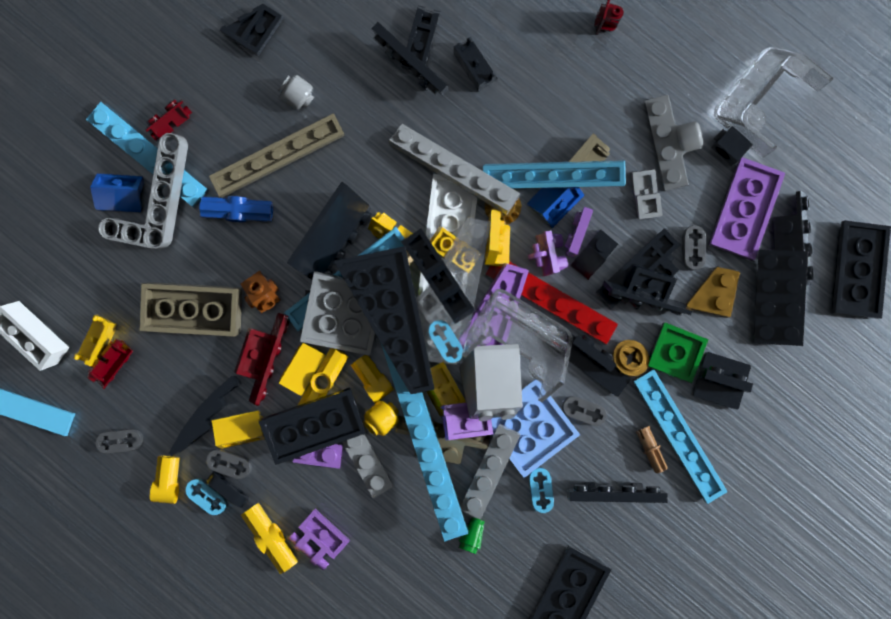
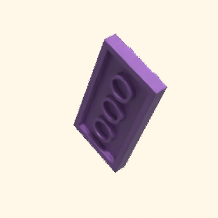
M742 157L737 163L709 245L751 261L755 260L785 173Z

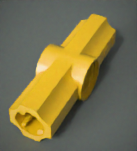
M330 348L316 374L311 378L310 384L298 405L326 396L334 386L335 380L349 356L339 349ZM319 376L327 378L328 386L326 388L318 386L317 379Z
M259 502L241 514L242 519L254 535L253 538L257 547L262 553L267 554L279 574L286 572L298 562L291 549L285 543V537L277 524L271 522Z

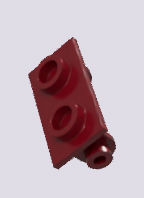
M607 0L606 4L601 3L594 22V26H598L597 35L601 29L612 32L617 28L624 14L622 7L610 4V0Z
M174 99L164 107L166 110L164 114L160 117L155 114L146 122L148 127L145 130L146 132L150 129L153 131L150 135L156 142L164 134L174 131L168 124L172 121L179 127L190 118L189 115L192 114V111L187 106L181 107L182 99L179 102Z
M115 339L114 342L110 341L101 354L102 357L106 358V361L97 359L87 371L89 373L87 378L93 382L97 381L105 389L109 382L114 379L122 365L128 361L133 350L123 340Z

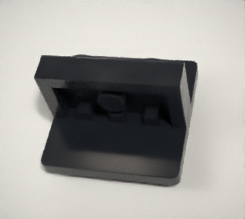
M706 352L693 396L738 410L743 393H751L753 383L747 382L751 365Z

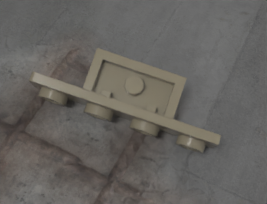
M398 416L399 423L395 426V432L410 435L405 417ZM432 421L445 462L461 465L464 445L488 449L490 435L445 440L444 425Z

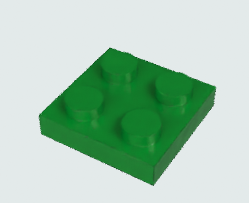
M664 322L649 357L648 367L692 383L709 339Z

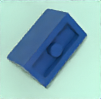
M97 173L90 186L95 209L141 212L140 193L144 186L143 176Z
M579 187L541 188L527 205L539 213L546 224L553 228L585 195Z

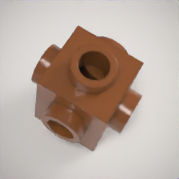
M260 270L240 283L247 294L244 297L247 304L252 309L256 307L261 313L273 308L276 303L281 301L276 293L279 291L276 283L272 278L268 280Z

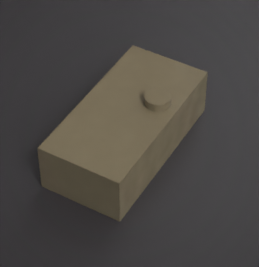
M157 282L141 283L140 331L235 337L241 334L243 288Z

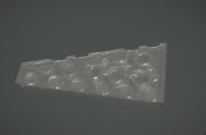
M467 217L443 261L474 307L491 222ZM428 285L417 304L427 355L444 359L429 335L431 323L436 320H443L450 326L463 348V356L457 361L463 363L472 314L454 324L436 294ZM438 324L435 325L433 335H439L443 341L447 338L444 334L446 327H440ZM448 341L445 343L448 352L445 354L447 357L452 356L456 358V352L459 349L457 346L453 348Z

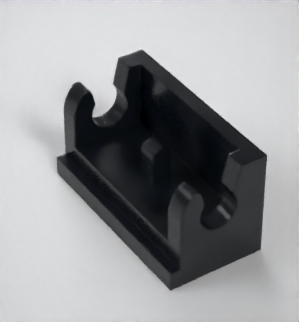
M471 37L467 39L465 44L461 45L458 43L454 46V56L478 92L498 80Z

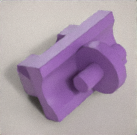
M546 231L535 236L537 244H533L534 253L529 254L528 259L536 260L537 267H542L544 277L559 273L560 270L568 267L565 255L558 257L556 255L555 248L563 246L561 234H552V231Z

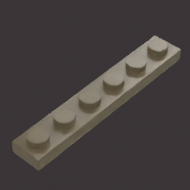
M333 113L210 175L209 178L218 196L222 198L345 136Z

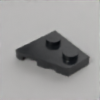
M261 4L254 8L252 12L238 17V20L229 26H222L220 31L253 54L259 56L282 22L283 16L265 4Z

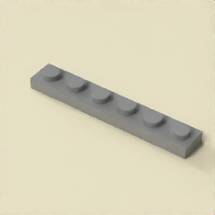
M401 124L389 140V145L506 215L519 198V192L404 124Z

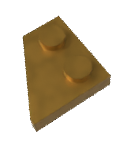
M715 267L686 305L691 310L727 318L731 317L740 272Z

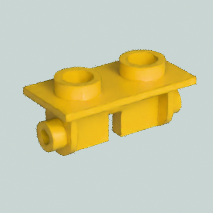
M378 212L375 217L371 218L368 230L380 239L391 231L397 222L385 213L381 214ZM402 225L398 228L404 238L413 234Z

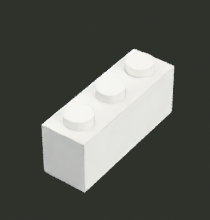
M20 301L0 306V334L39 371L57 365L69 349L60 338Z

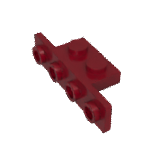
M277 313L271 334L248 328L234 373L255 379L249 397V402L259 406L260 401H263L266 396L267 388L265 386L268 378L270 379L274 372L273 362L275 356H278L281 351L282 345L280 341L289 326L288 315Z

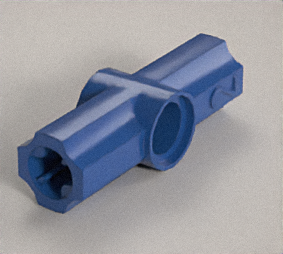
M228 196L227 198L202 197L199 206L200 217L225 219L226 221L244 223L246 220L272 222L273 218L272 201L248 200V198L239 196Z

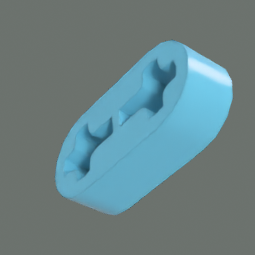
M436 320L431 323L429 335L442 357L450 363L459 361L463 356V348L450 326L443 320ZM437 324L440 327H446L444 334L447 339L444 341L439 335H433L435 331L434 326ZM448 341L453 348L457 346L459 349L456 352V358L452 356L447 357L445 354L448 352L445 345Z
M538 467L529 474L531 500L536 511L547 513L554 506L551 476L546 469ZM537 472H541L543 476H546V479L542 480L543 488H539L538 482L533 480V477L537 476ZM540 492L544 493L545 499H549V503L545 504V508H542L540 504H536V501L540 500Z
M197 478L187 484L185 492L188 498L207 513L218 515L226 510L227 499L206 483V480ZM201 484L200 490L206 495L204 496L201 493L195 495L193 493L195 489L192 486ZM209 497L212 500L220 499L219 505L221 508L213 509V503L207 498Z

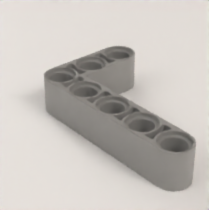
M166 133L159 140L146 222L140 223L120 218H105L98 226V231L103 238L151 249L166 248L171 244L188 150L187 140L183 136ZM175 139L177 142V146L175 150L172 151L170 144L171 141ZM171 162L173 170L168 174L166 167ZM165 186L169 189L167 197H164L162 192ZM161 209H163L165 213V217L162 221L159 218V211ZM113 223L116 226L114 234L111 232V225ZM134 228L138 230V237L136 239L133 236ZM157 232L161 236L159 243L155 241V234Z

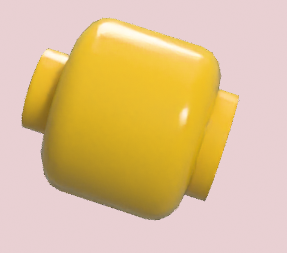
M377 401L365 412V421L363 423L374 436L377 434L385 436L399 423L397 416L399 411L391 402Z

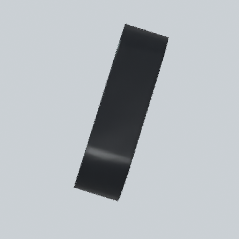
M213 471L206 480V483L237 507L242 508L249 499V496L243 490L218 472Z

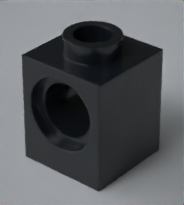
M732 126L727 131L722 129L713 138L716 143L711 148L732 166L743 157L753 144Z

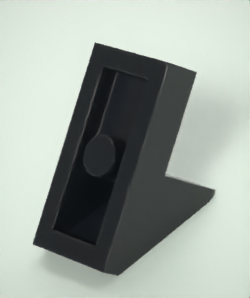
M600 229L570 266L589 280L603 265L618 243Z

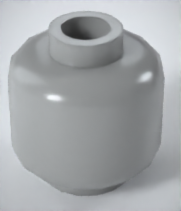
M288 75L278 90L281 92L280 99L295 110L300 109L302 106L307 108L314 98L311 95L313 91L312 85L299 75L292 77Z

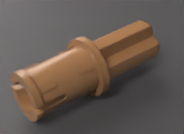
M650 426L636 431L644 449L643 454L647 455L654 472L661 473L667 470V465L659 449L661 446L657 445Z

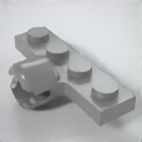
M669 95L646 100L645 103L665 191L689 186L683 155L686 152L703 147L704 140L701 127L695 121L676 125Z

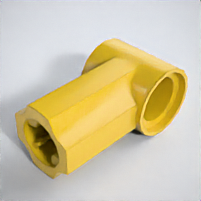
M363 355L350 365L364 384L365 391L374 403L395 390L386 376L380 373L370 356Z
M158 456L155 481H153L150 489L151 502L177 503L179 496L177 477L180 457Z

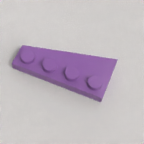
M508 263L503 264L458 339L463 350L470 351L473 346L505 345L529 270Z

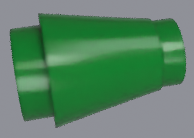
M471 517L467 525L468 534L460 537L458 548L476 554L477 550L481 548L485 521Z

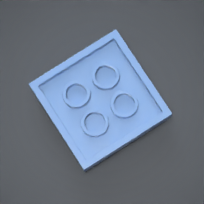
M537 378L522 389L523 407L514 418L503 420L501 417L491 419L492 436H494L499 424L521 434L509 459L524 478L580 435Z

